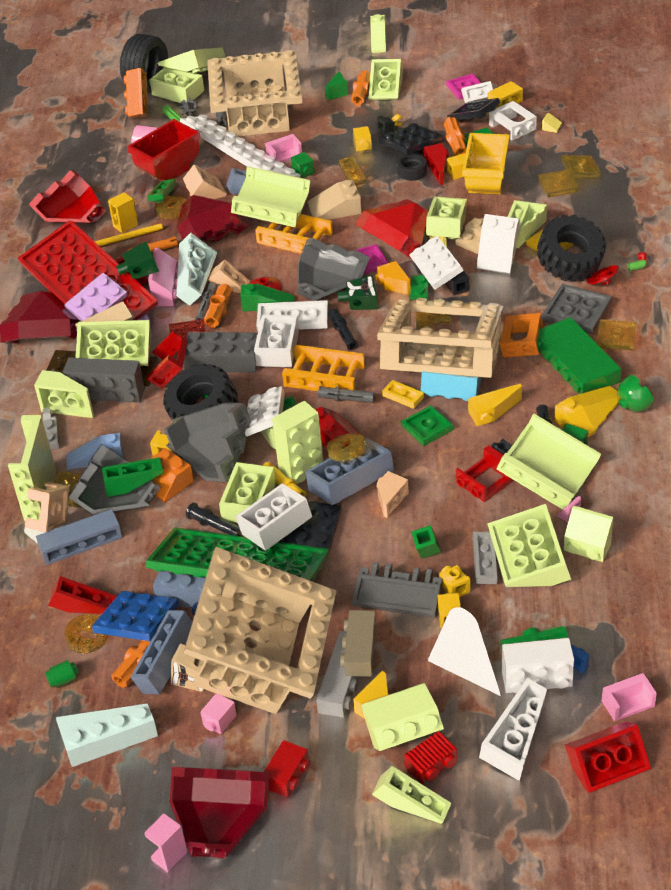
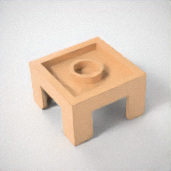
M46 482L44 485L47 487L46 490L36 487L29 488L28 499L41 501L40 520L26 518L25 528L48 532L65 525L70 486Z

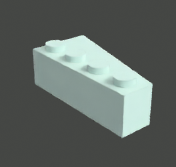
M192 233L179 244L176 296L189 306L202 295L217 255L215 250Z
M148 703L56 717L72 767L158 736Z

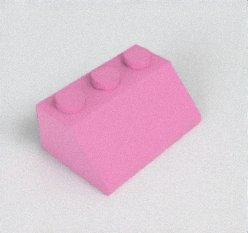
M155 248L153 257L159 272L149 275L148 281L151 295L158 300V305L155 307L174 306L175 299L178 298L176 296L178 263L177 260L161 249Z

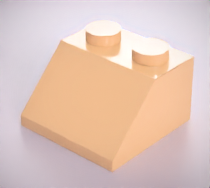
M193 165L183 178L186 188L190 191V196L197 195L217 199L227 195L218 177L196 165Z

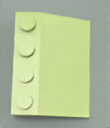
M223 48L198 49L160 61L158 65L197 73L208 71L207 60L226 57Z
M149 320L78 322L76 358L135 360L140 362V366H148L151 351V327Z
M546 504L487 523L506 587L553 586L571 580Z

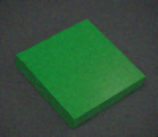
M431 405L401 421V426L423 447L454 430V425Z

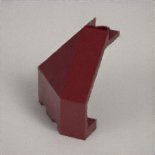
M192 195L182 204L177 229L183 240L192 233L204 243L207 240L218 242L229 232L240 234L250 223L246 216L231 213L232 203Z
M37 291L23 295L18 305L14 306L9 312L7 319L0 324V343L17 344L18 339L50 337L77 339L75 324L80 320L68 311L65 305L51 292Z
M172 767L169 803L177 823L182 827L184 839L191 857L225 859L267 809L269 772Z

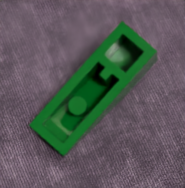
M261 284L241 285L240 297L243 312L258 311V303L295 301L294 295Z
M160 457L102 467L107 497L127 494L162 474L163 469Z

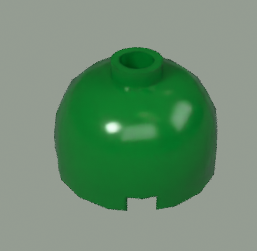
M632 374L626 377L618 387V397L620 399L618 403L624 410L628 408L630 411L638 413L648 409L654 404L655 400L646 386L642 387L639 384L640 380Z

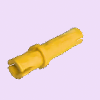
M270 461L263 464V466L274 467L275 480L278 485L283 483L298 494L306 497V492L297 485L295 480L288 478Z

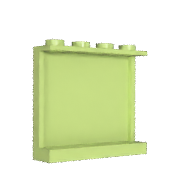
M533 414L528 425L510 450L502 457L497 470L563 510L571 503L596 465L601 453L543 418Z
M22 415L21 424L27 443L21 463H8V467L24 521H26V518L40 520L41 501L28 499V489L36 487L46 490L47 487L44 485L46 482L54 481L56 468L42 416Z

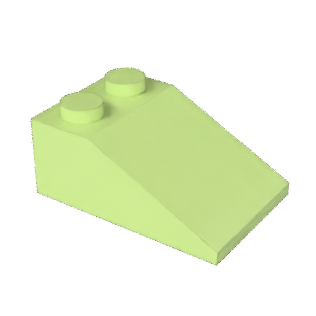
M401 59L372 60L369 100L399 98L403 79Z
M42 370L34 385L41 412H43L44 408H50V412L55 414L94 417L88 388L60 372Z

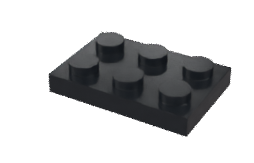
M499 98L467 102L447 115V117H455L458 122L464 119L471 120L475 117L481 119L486 116L487 112L494 111L495 107L500 104Z

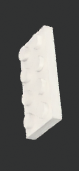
M438 236L430 239L426 244L409 254L434 290L464 271Z
M328 300L258 303L257 331L259 330L262 315L297 316L299 330L327 328Z
M282 386L270 388L261 395L255 394L248 400L247 411L251 421L249 428H246L245 431L246 437L272 427V418L283 412L285 391Z

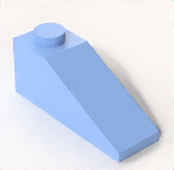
M120 433L101 435L66 454L67 470L87 467L88 462L101 444L124 458Z

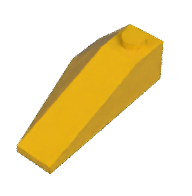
M607 386L565 399L555 405V423L561 428H564L567 423L588 430V437L592 436L598 430V426L602 422L604 423L610 411H613L619 404L618 391L611 386Z

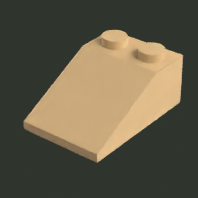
M354 180L337 182L307 201L312 217L330 220L361 214V199Z

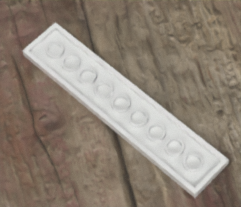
M206 115L180 118V122L199 131L201 138L242 164L300 178V174L296 173L294 169L288 168L284 163L275 160L273 156H269L263 150L257 149L255 145L249 144L245 139L239 138L233 132H229L226 130V127L218 125L216 121L210 120Z

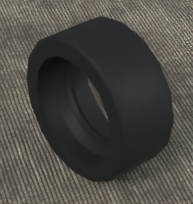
M419 154L401 156L397 161L398 176L409 181L423 178L427 173L426 158ZM409 166H417L416 168H406Z

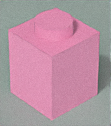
M217 693L201 711L204 727L209 731L214 730L219 734H222L237 716L235 703Z

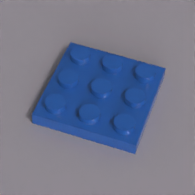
M121 591L92 625L93 633L151 641L167 611L175 610L178 607V600L166 596Z

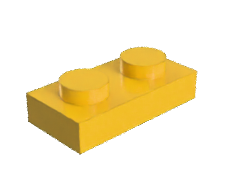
M394 380L382 390L383 397L413 409L424 398V392Z

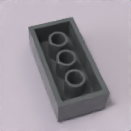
M188 332L184 369H190V366L207 364L208 366L211 364L222 368L224 372L256 373L257 366L254 348L258 333Z
M68 358L63 370V375L88 388L90 400L140 403L145 389L140 362L135 360Z

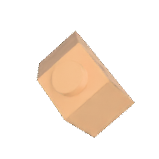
M226 260L217 265L208 278L210 282L216 283L218 286H221L222 283L228 284L233 288V292L241 293V285L250 283L249 279Z
M389 471L383 477H380L377 482L378 498L384 517L388 518L409 493L408 479Z

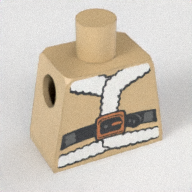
M180 644L171 660V684L202 692L204 689L193 685L200 660L183 654L185 645Z

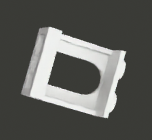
M512 101L489 112V125L495 127L501 124L511 131V140L513 141L536 130L537 116ZM517 113L526 118L521 122L511 120L517 117Z

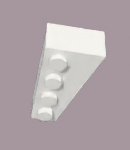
M528 678L483 741L479 758L520 781L544 704L546 688Z

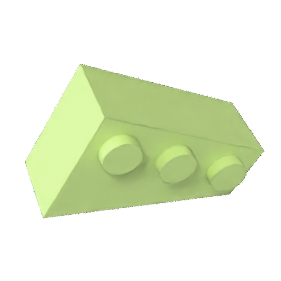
M514 200L508 217L519 219L521 225L516 248H519L547 221L546 204Z

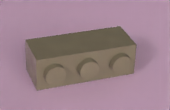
M349 610L348 619H344V632H347V636L342 638V649H345V653H341L340 665L345 668V676L372 677L376 632L375 611Z

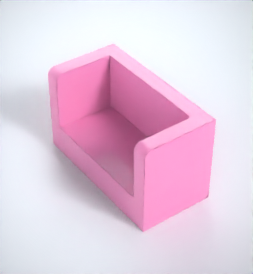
M294 134L265 143L266 154L273 156L275 160L282 163L291 160L292 156L302 153L301 142Z
M644 673L603 688L602 703L614 721L655 707L656 691Z
M164 813L145 832V837L159 847L152 854V861L167 872L188 852L181 825Z

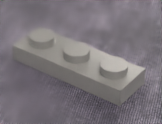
M473 532L476 584H497L496 555L490 532Z

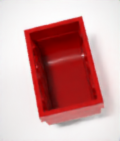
M173 119L131 143L127 148L136 167L164 181L175 179L191 169L190 164L195 160L199 152L201 136L199 131Z

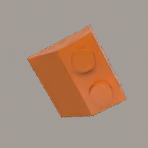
M167 448L151 457H160L163 473L153 478L152 481L160 486L155 496L164 503L194 482L191 465Z

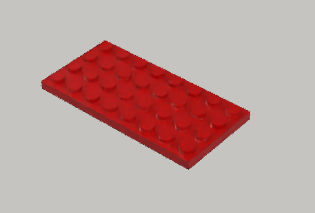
M71 219L17 258L18 262L64 305L102 273L106 274L127 292L128 296L121 302H124L133 317V321H137L158 305V300L139 282L132 279L129 273L120 276L116 268L119 264Z

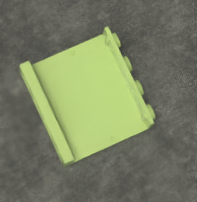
M247 166L246 179L238 196H234L232 199L231 213L296 227L309 194L310 180Z

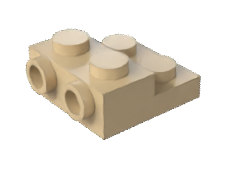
M473 218L466 224L465 232L460 235V238L455 239L456 245L478 254L484 218Z

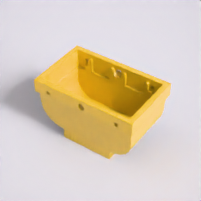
M469 134L462 168V177L465 179L468 193L501 194L510 135Z

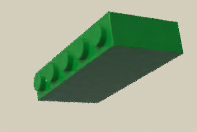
M571 317L539 330L537 340L539 352L578 394L620 383L621 368Z

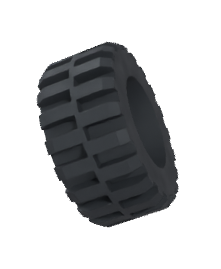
M568 214L562 215L561 218L558 216L549 221L544 227L537 245V257L540 259V264L545 266L544 269L548 273L551 272L553 277H560L561 280H570V282H576L577 279L582 281L586 277H591L598 270L606 252L605 237L601 233L600 228L594 226V222L591 220L587 221L585 217L581 216L580 218L573 214L571 216H568ZM559 243H573L580 247L584 253L573 254L567 252Z
M207 364L190 366V369L182 370L181 374L174 376L173 381L169 382L167 390L164 392L163 405L172 420L221 403H238V394L229 376L222 368L211 364L208 366ZM210 394L202 402L192 405L198 398Z

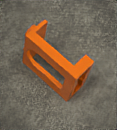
M541 313L505 316L499 343L503 357L539 355L537 340L539 330L544 328ZM528 333L522 340L511 339V334Z

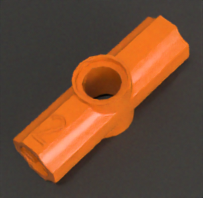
M362 70L358 75L357 81L353 83L351 102L355 106H361L365 101L366 95H369L370 73L367 70Z
M448 117L444 123L447 133L445 135L446 139L452 147L455 156L465 154L467 147L464 140H466V137L459 127L457 119L455 117Z
M222 283L221 286H218L215 295L210 298V306L204 317V324L208 325L209 328L218 326L222 317L227 314V305L233 294V288L228 284Z
M141 640L137 646H131L126 651L124 661L111 675L112 680L122 688L128 687L133 681L131 675L150 641Z

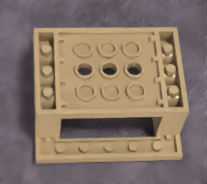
M295 50L266 54L257 53L255 55H241L238 57L228 56L226 58L207 60L211 113L226 111L229 132L235 133L236 136L290 131L287 105L302 103ZM282 65H284L287 91H285ZM222 71L224 73L226 98L223 95Z
M399 297V299L395 300L378 331V340H381L380 369L412 372L425 371L491 378L500 351L499 343L503 306H499L497 303L482 305L480 302L467 304L462 301L445 302L442 299L427 301L425 298L410 300L408 297ZM411 312L481 316L475 334H470L466 330L453 333L449 329L432 331L431 328L413 330V327H411Z
M215 547L183 653L200 660L193 685L277 714L289 692L311 699L315 691L337 590ZM309 605H312L298 668H294L289 665L298 626ZM249 625L256 626L259 631H253ZM245 642L252 643L254 648L247 647Z

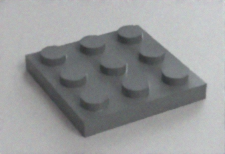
M561 284L542 314V320L557 323L571 317L585 332L593 334L609 307L612 296Z

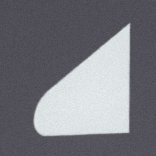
M463 608L451 609L428 661L500 695L476 619Z

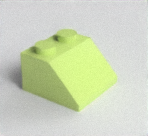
M573 506L564 536V551L603 562L611 546L613 517Z

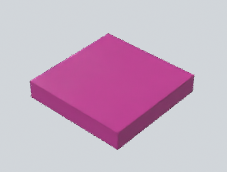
M474 74L446 81V86L458 100L464 99L461 91L462 88L481 84Z
M377 244L356 249V251L370 257L363 275L377 271V267L388 264L387 259Z

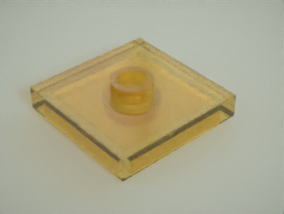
M561 156L560 160L570 178H600L601 172L592 156Z
M569 169L538 175V181L548 198L579 192V186Z
M601 319L599 322L597 344L601 348L633 350L636 322Z

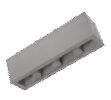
M344 631L339 632L316 699L318 713L344 718L346 709L349 710L351 707V694L356 691L358 684L357 676H345V668L340 665L341 653H345V649H342V638L347 636V632Z

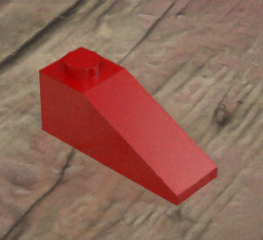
M442 143L424 147V158H426L427 165L440 186L444 184L447 158L449 157L448 149Z
M60 576L52 590L48 606L68 613L102 614L117 596Z

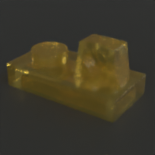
M353 156L338 160V165L347 180H354L356 186L366 183V178Z

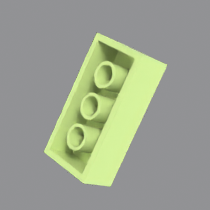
M306 401L272 418L278 468L288 478L295 480L297 484L307 479L306 470L323 462L319 415Z

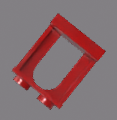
M172 331L152 351L153 354L161 358V363L148 374V381L162 389L183 369L187 347L186 338ZM179 350L178 358L175 359L173 356Z
M489 445L483 449V459L465 472L459 468L456 469V483L458 486L464 488L484 503L514 480L497 470L504 455ZM489 468H492L503 477L486 489L484 485L475 479Z

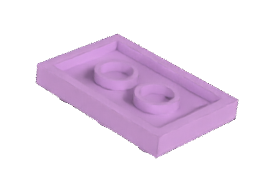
M102 273L65 304V307L80 321H83L119 304L128 295L123 288L106 274Z

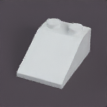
M485 214L481 230L477 269L511 273L521 228L519 219Z

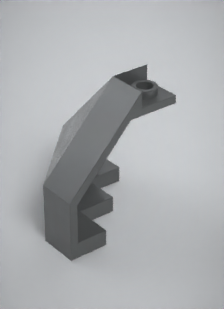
M315 238L307 239L297 265V293L310 300H318L346 287L347 281L362 278L370 257L356 250L347 251L335 244L327 245Z
M221 403L172 419L173 423L164 429L169 443L165 446L190 464L191 468L204 480L227 482L230 479L236 462L239 461L240 454H243L246 443L244 435L246 428H249L251 419L245 403Z
M101 444L88 462L86 469L80 475L77 484L69 493V498L90 513L99 514L110 509L118 511L150 506V501L158 492L160 486L150 480L127 494L107 497L102 467L129 462Z

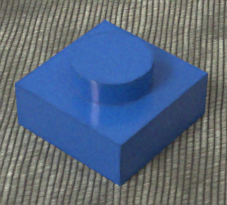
M571 644L574 657L573 668L584 674L589 668V654Z

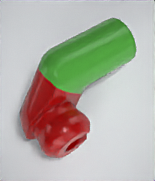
M646 252L638 253L637 261L628 263L629 271L642 269L646 266L648 262Z

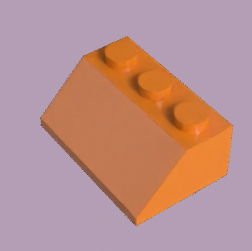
M141 68L126 71V75H124V84L127 87V90L124 92L125 100H127L125 113L129 118H148L146 72Z

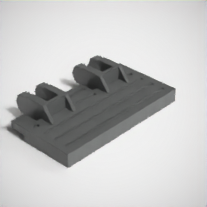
M379 562L373 563L371 575H369V568L360 567L352 606L436 617L437 595H440L442 578L433 577V582L431 583L432 569H427L425 582H418L420 568L417 567L414 568L412 581H409V573L392 571V564H386L384 577L378 576Z

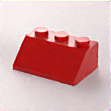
M321 406L315 409L319 415L321 444L333 456L365 439L338 412Z
M625 721L565 744L571 766L587 793L651 769L638 725Z

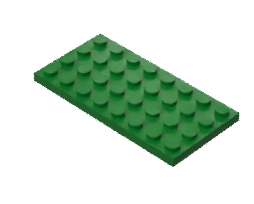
M174 527L146 560V568L154 569L158 572L170 571L179 575L190 574L194 577H206L215 547L314 582L329 557V549L277 542L265 551L247 537Z

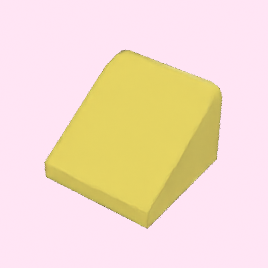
M547 113L542 121V130L557 133L562 126V122L550 113Z

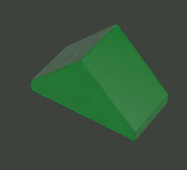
M337 72L325 86L326 100L348 95V84L341 72Z

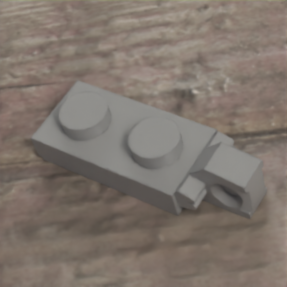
M44 408L42 419L50 449H59L56 416H52L50 408Z

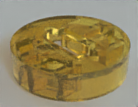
M166 196L164 201L155 203L157 216L161 220L179 218L182 204L186 202V199L181 196Z
M360 434L341 435L332 439L327 444L329 458L341 461L342 463L361 456L367 450L365 438Z
M83 614L73 618L66 625L64 636L68 647L72 651L81 654L92 653L106 643L108 635L93 633L92 625L99 616ZM84 631L95 634L96 638L99 639L96 640L84 636L81 638L80 635L75 633Z

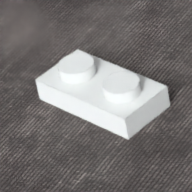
M491 81L461 89L465 103L488 99V92L493 90Z

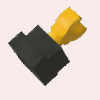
M396 114L391 119L383 115L378 116L377 131L382 135H385L386 132H393L395 126L402 125L398 120L403 117L399 114Z

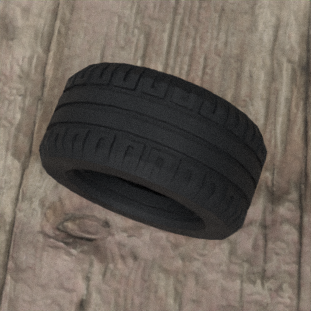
M135 34L127 40L120 57V74L123 82L126 71L141 68L146 72L147 92H152L150 79L164 68V66H159L158 62L168 59V50L162 39L152 35Z

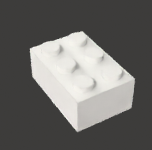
M262 315L254 348L256 366L292 367L294 346L297 344L299 334L297 316Z
M282 483L235 517L242 535L266 551L309 520L312 514L307 499Z
M569 638L502 645V675L506 693H517L527 678L546 689L572 687L574 657Z

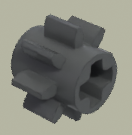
M188 98L186 101H181L183 105L179 109L182 110V115L191 116L192 114H197L195 110L199 106L196 105V100L192 101Z

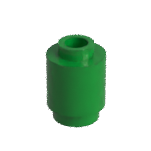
M69 660L54 665L45 672L51 688L55 686L58 688L76 680L75 675L79 674L75 663H70Z

